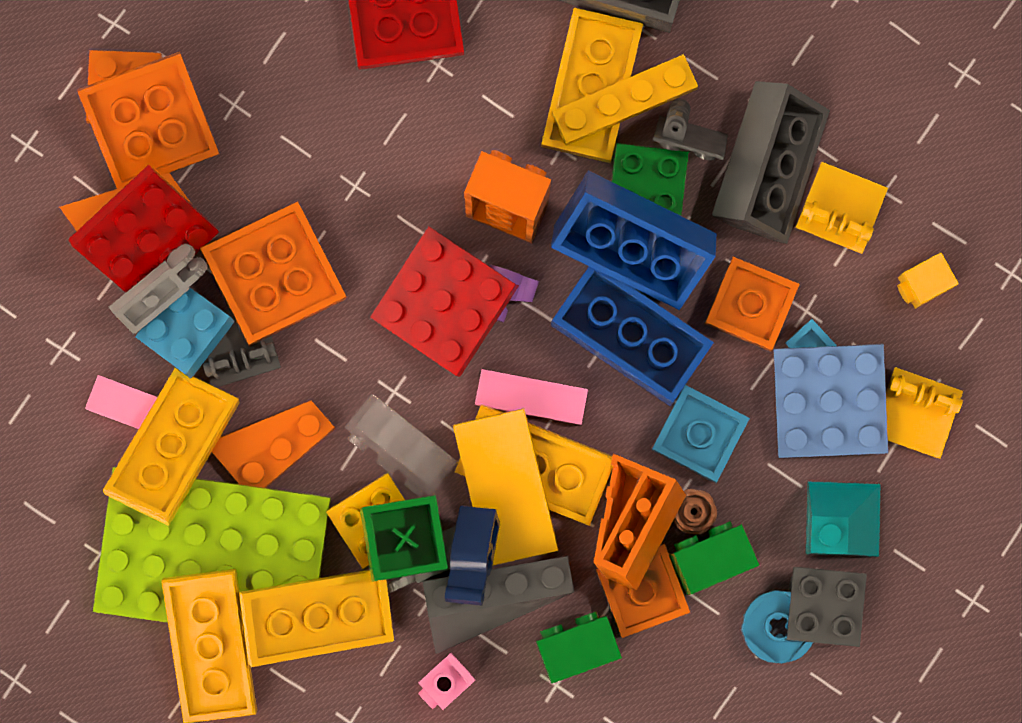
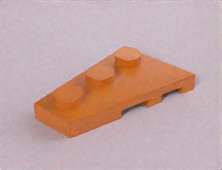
M311 400L220 437L212 453L239 484L267 488L336 428Z

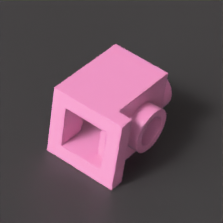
M450 653L418 682L423 688L418 694L432 709L439 705L444 710L476 679ZM439 678H449L451 680V688L447 691H441L437 686Z

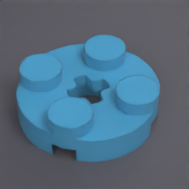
M775 590L761 594L748 605L743 615L741 631L745 643L754 655L766 662L782 664L797 660L813 644V642L787 640V634L783 636L778 633L774 637L770 633L772 626L769 623L773 618L775 620H780L782 617L787 620L785 628L788 630L791 592Z

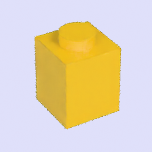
M939 253L902 273L898 277L900 284L897 287L904 301L907 304L911 302L916 309L953 289L959 283L943 254Z

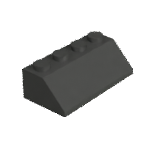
M755 81L712 216L733 228L787 244L830 110L789 84Z

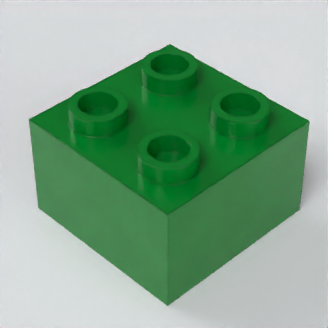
M617 143L611 182L682 216L689 152Z
M436 495L367 506L360 509L372 582L448 569Z
M731 521L708 530L710 538L699 542L696 535L674 545L676 552L670 554L669 557L685 595L694 594L760 566L742 524L733 528Z
M592 612L574 619L577 626L564 630L562 624L540 631L542 639L535 642L551 684L622 658L607 616L599 618L597 612Z

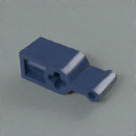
M460 506L451 548L450 574L445 590L446 602L483 605L487 577L492 570L500 528L496 509Z

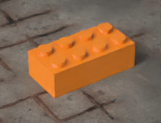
M491 150V153L488 154L481 151L464 191L466 217L532 244L548 207L551 179L546 178L547 172L536 166L526 164L524 169L512 164V158L502 152Z

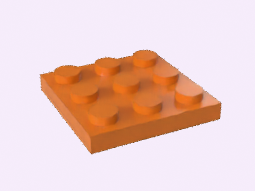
M180 51L79 88L77 91L117 189L126 186L148 164L160 175L219 154Z
M298 201L200 248L248 346L260 342L346 299V295Z

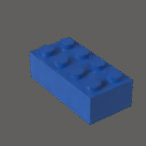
M588 170L554 224L551 248L680 310L716 257L717 234Z
M590 266L551 321L553 328L669 406L673 404L714 343L633 287Z

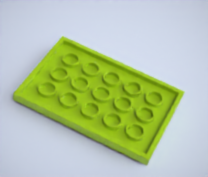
M196 478L169 526L109 497L93 612L168 623L162 588V579L168 577L236 569L239 592L318 579L321 573L328 523L326 511L330 509L331 497Z

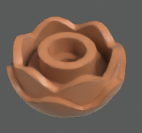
M687 489L684 491L686 497L673 521L685 533L702 534L715 522L717 509L710 494L702 490ZM692 508L697 510L696 515L690 513Z

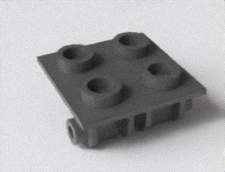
M680 98L673 100L669 106L667 117L659 115L653 140L660 142L659 144L662 147L673 151H678L681 148L693 151L697 157L705 160L724 159L728 134L688 123L691 107L686 100Z
M230 309L223 310L224 313L235 320ZM236 320L203 363L210 385L216 388L281 368L272 336L248 346Z
M793 567V576L790 577L789 582L791 597L787 640L860 647L867 574Z

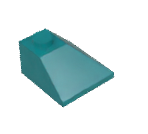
M808 481L806 554L879 557L881 484Z

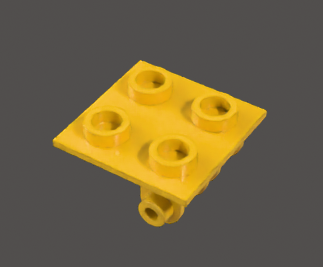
M821 162L795 228L863 254L867 241L869 242L872 236L873 226L888 188Z
M894 367L886 391L888 441L941 459L955 414L959 413L963 403L961 399L963 391Z
M388 473L326 511L362 569L367 567L369 562L360 509L362 507L405 500Z

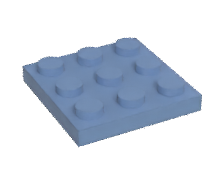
M884 344L773 349L778 458L888 453Z

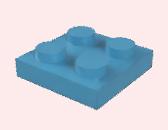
M190 288L144 326L135 337L182 373L192 378L234 324L235 320Z
M685 385L651 450L717 483L750 418Z

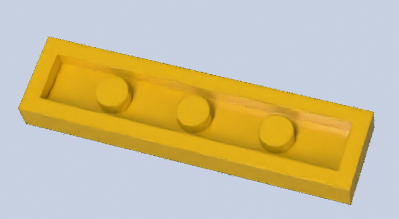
M683 54L552 110V115L567 146L698 89V84Z

